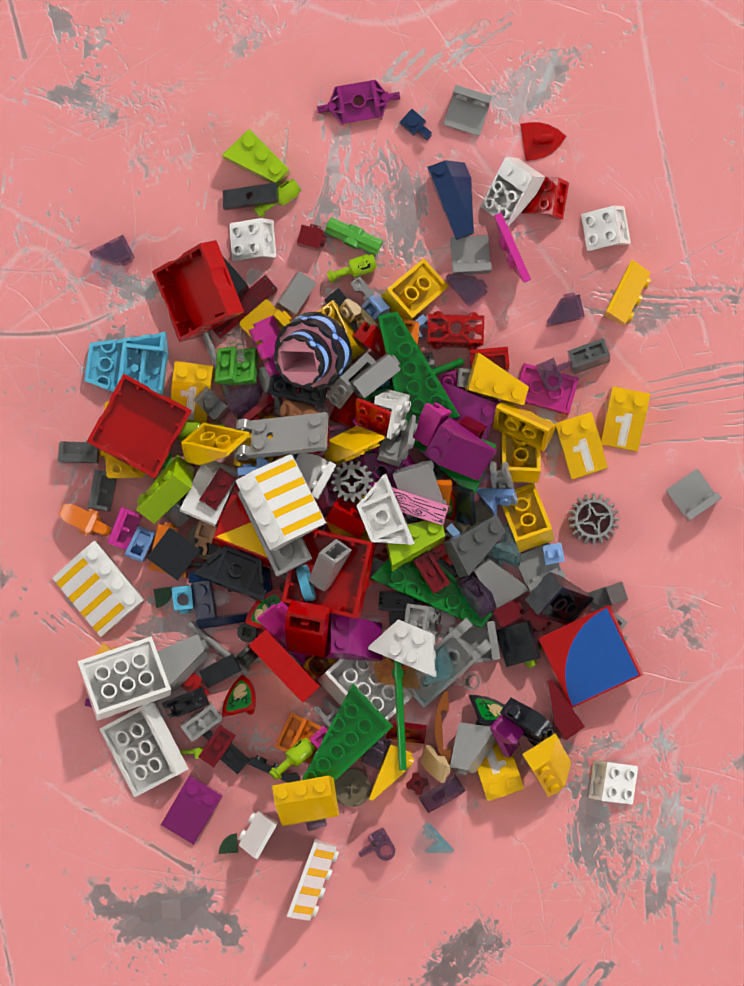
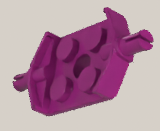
M377 80L334 87L330 102L317 106L318 114L331 112L341 126L345 123L379 117L382 119L387 102L400 100V93L398 91L388 94ZM355 97H362L364 103L361 106H356L353 103Z
M378 453L356 457L354 465L359 461L361 462V467L365 465L368 467L366 472H372V475L369 477L374 480L373 483L369 484L371 487L381 479L376 474V469L379 466L386 468L391 487L396 489L397 486L393 473L397 469L411 466V463L409 464L407 460H402L399 467L377 460ZM356 470L359 477H365L361 471Z

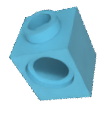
M191 585L172 587L174 611H179V614L191 613L190 609H195ZM183 594L187 595L189 599L188 603L184 606L178 602V598Z

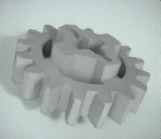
M350 460V465L348 466L343 462L342 469L336 468L338 474H332L336 480L331 481V484L337 486L333 491L339 492V498L345 496V502H348L349 498L353 503L356 502V498L361 501L363 499L362 496L368 494L367 490L372 488L369 484L374 482L373 479L369 478L372 472H366L368 467L366 465L361 467V462L359 461L354 465V462ZM356 470L361 471L365 477H359ZM346 471H348V474L344 478H341L342 475ZM354 477L357 482L354 483V486H351L348 482ZM361 486H364V488L358 493L357 490ZM341 487H347L349 494L345 493Z

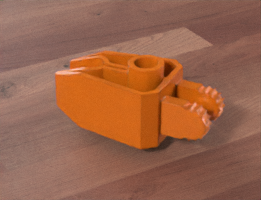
M63 504L59 516L65 522L79 528L77 532L87 537L89 534L94 535L95 532L103 536H108L111 533V528L101 522L102 518L98 516L99 512L88 508L86 511L74 504Z

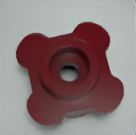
M414 772L411 780L406 783V787L415 791L416 795H421L424 787L428 786L429 781L427 778H422L418 772Z

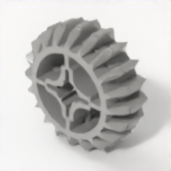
M592 493L591 499L585 494V501L583 502L581 498H578L577 501L580 505L578 506L576 503H573L572 507L576 510H569L568 512L574 515L567 518L568 521L574 522V524L568 527L569 529L575 527L576 530L572 532V535L579 533L578 541L585 537L584 544H588L589 539H591L592 545L596 544V539H598L599 544H603L602 537L607 541L610 540L607 534L615 535L611 528L617 529L619 527L617 524H613L614 521L620 520L619 517L613 516L619 513L618 510H611L615 504L612 503L608 506L607 503L610 499L606 498L603 502L602 494L599 495L598 499H596L595 493ZM592 504L602 506L607 512L597 513ZM586 505L587 517L578 521V514L581 508ZM590 514H593L594 517L603 516L596 521V526L593 522H584L591 518ZM609 517L608 527L601 533L600 521ZM580 526H591L595 535L587 534Z

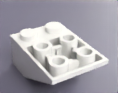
M505 157L480 207L492 216L501 212L507 226H509L537 194L545 177L519 158Z

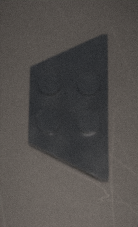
M226 545L194 573V576L260 602L265 600L261 559Z

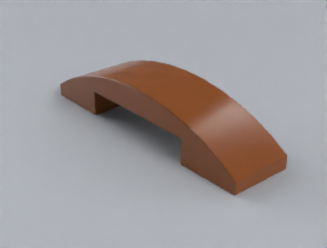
M444 691L436 708L434 733L440 756H445L450 765L452 758L451 749H443L441 711H449L448 691Z

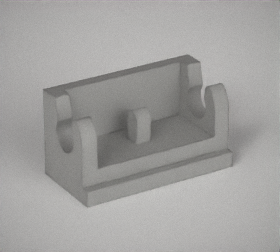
M297 271L276 304L296 315L316 285V282L302 272Z
M212 701L209 702L210 705L201 708L180 724V727L191 742L223 720L222 715L217 711Z

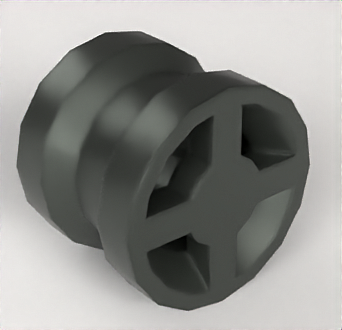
M243 623L239 626L237 634L242 641L250 642L256 638L257 629L247 623Z
M249 646L236 656L238 660H242L246 668L259 657Z

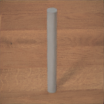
M208 331L202 337L216 371L217 353ZM220 384L226 401L234 400L229 385Z
M193 621L188 624L187 627L191 631L198 634L201 639H205L207 644L225 658L231 654L205 631L199 629ZM236 658L242 669V671L240 672L246 676L250 672V669L246 668L244 664Z

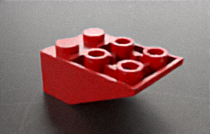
M291 601L286 612L285 621L288 651L325 658L330 607Z

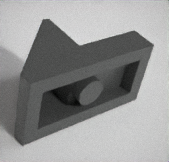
M207 386L194 399L217 424L231 411Z
M623 582L588 592L594 598L589 604L591 611L628 600Z

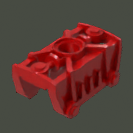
M436 311L434 314L428 313L427 343L435 350H440L442 347L475 350L484 344L485 315L478 316L476 312H471L469 315H444L441 311ZM430 320L445 321L447 324L437 326L436 323L430 322ZM467 322H470V323L482 322V324H478V325H476L475 327H470V324H466V323H467ZM459 324L462 329L461 332L458 334L452 333L450 330L451 325ZM437 330L447 333L442 338L430 337V334L437 332ZM469 331H474L476 334L481 335V339H470L465 334H469Z

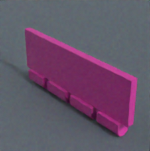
M272 315L254 323V328L248 331L254 343L259 340L261 341V344L257 345L256 348L262 360L269 359L268 362L264 363L269 376L276 375L281 377V374L276 370L274 360L275 342L280 329Z
M280 602L277 606L273 604L258 616L257 620L287 649L285 621L288 607L283 602ZM289 651L303 665L305 661L313 656Z

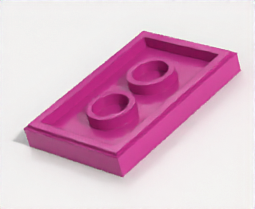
M523 363L519 380L529 387L525 403L569 415L579 378Z

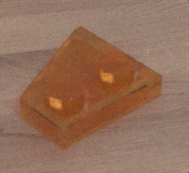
M393 659L373 664L378 683L395 685V678L392 677V670L394 669ZM402 664V669H404L403 687L421 689L416 669Z

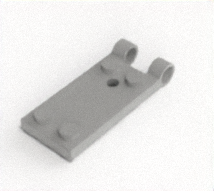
M326 412L252 421L239 419L236 421L237 430L252 433L251 446L239 445L234 450V458L238 460L327 450L328 414ZM273 434L271 439H267L269 435Z
M238 491V496L277 577L312 560L302 537L278 550H270L241 491Z
M467 618L434 646L436 652V659H434L435 671L437 672L436 677L412 667L404 673V678H402L403 686L423 708L492 648V645L485 639L473 650L461 637L473 625ZM450 653H455L456 659H452Z

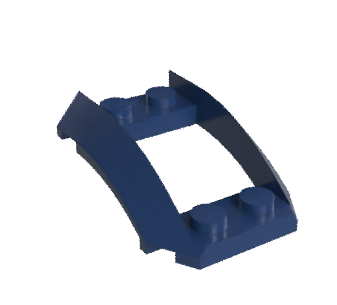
M262 566L264 594L273 590L270 569ZM195 571L190 572L189 583H191L197 618L195 622L199 629L246 621L248 612L217 616L212 582L194 576Z

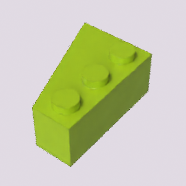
M250 129L222 154L223 160L231 162L269 183L276 182L279 184L290 174L287 166Z
M176 455L148 490L137 499V511L155 524L191 490L195 468Z
M428 520L407 524L415 544L385 543L391 571L444 543L445 533L443 525Z

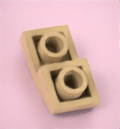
M350 299L344 300L339 308L342 316L347 319L349 324L356 321L359 328L361 324L367 322L368 326L364 332L372 324L376 327L378 326L362 307Z
M425 745L420 759L421 764L436 780L445 783L446 777L450 774V765L445 756L437 755L432 745Z

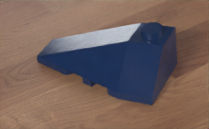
M444 160L428 166L430 180L455 239L459 240L474 234L472 179L465 162Z

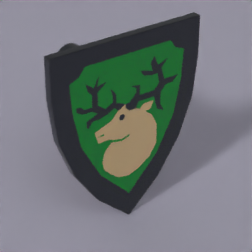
M469 695L477 715L476 725L493 724L501 715L500 711L505 704L486 696Z

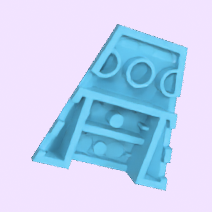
M166 332L89 343L84 381L114 392L124 373L148 386L152 391L162 395L169 356Z

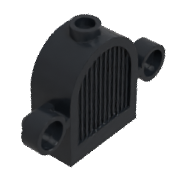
M511 697L500 711L501 715L524 731L523 736L527 737V740L533 746L538 745L553 735L554 726L549 720L536 710Z

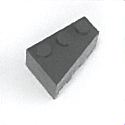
M497 515L483 519L442 543L459 578L469 576L506 532Z

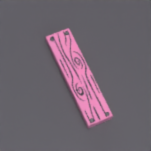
M392 487L403 513L440 525L444 524L449 505Z

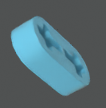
M306 564L296 568L297 577L305 602L316 600L314 585L308 581L311 575Z

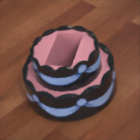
M319 312L300 314L284 326L277 336L274 352L275 367L283 380L294 387H301L306 390L324 389L337 381L349 369L352 361L350 340L341 325L328 315Z

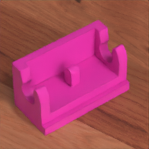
M436 402L433 405L426 403L418 419L417 430L413 438L428 447L440 425L450 417L452 411Z
M121 507L107 543L127 550L143 515Z

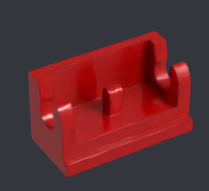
M364 322L352 336L383 357L386 355L381 330L372 324L364 332L368 326V323Z
M508 347L469 351L470 367H472L475 353H480L503 370H509Z
M338 497L326 521L360 539L366 528L358 511L357 504L350 500L345 502L344 497Z

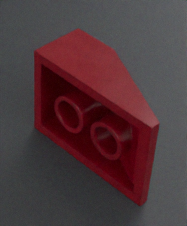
M552 679L546 680L552 724L554 725L553 732L559 739L567 740L585 726Z

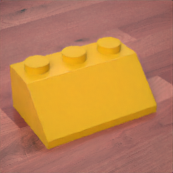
M631 260L603 316L622 326L626 322L630 323L635 314L632 312L634 305L638 306L643 297L640 293L643 288L647 289L651 278H649L651 272L636 261Z
M503 401L496 406L492 428L541 451H545L554 435L556 424L535 415L531 411L523 410L513 403Z
M553 734L522 754L548 797L557 794L565 787L572 763L557 735Z
M331 776L272 786L274 803L282 826L339 817L334 778Z

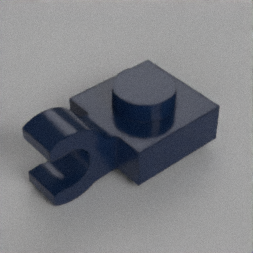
M413 109L399 122L412 136L418 132L427 141L432 136V132L423 126L426 120Z

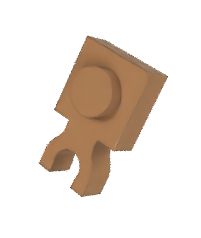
M199 520L194 538L198 539L195 546L203 547L202 555L207 556L209 551L208 543L212 544L218 525L212 526Z

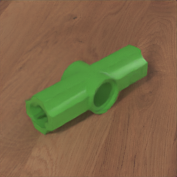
M332 217L329 219L324 231L327 235L342 240L344 244L352 248H360L377 256L383 240L366 233L360 227L345 224Z

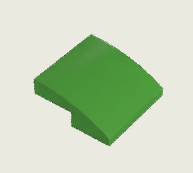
M235 346L217 349L215 382L226 385L256 384L257 348L238 350Z

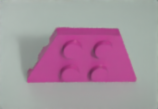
M500 212L494 215L500 237L498 243L501 250L507 253L506 261L510 269L514 268L515 273L524 283L531 280L505 219Z

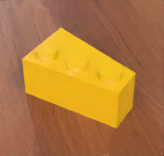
M475 353L465 390L513 404L524 405L529 387L480 353Z

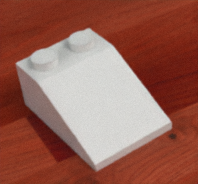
M217 461L200 465L192 482L191 490L188 491L180 508V512L215 526L231 496L236 481H234L216 511L200 502L199 499L219 468L235 476V480L238 479V471Z
M259 810L257 814L252 813L247 822L250 824L248 830L243 829L238 838L241 841L239 846L252 857L258 859L279 821Z

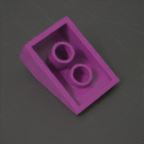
M442 382L444 390L460 417L451 419L457 422L468 416L486 425L487 427L482 436V439L486 440L498 403Z
M449 417L440 425L424 455L442 467L478 481L497 450Z
M330 615L325 658L382 661L381 654L368 649L382 635V623L342 615Z
M190 775L162 821L161 826L194 845L223 794Z

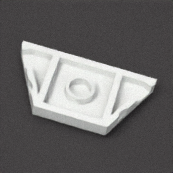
M384 474L357 504L360 516L371 542L413 545L415 543L387 474Z
M397 620L368 647L369 650L433 677L437 675L434 660L436 659V652L434 650L435 635L401 620Z

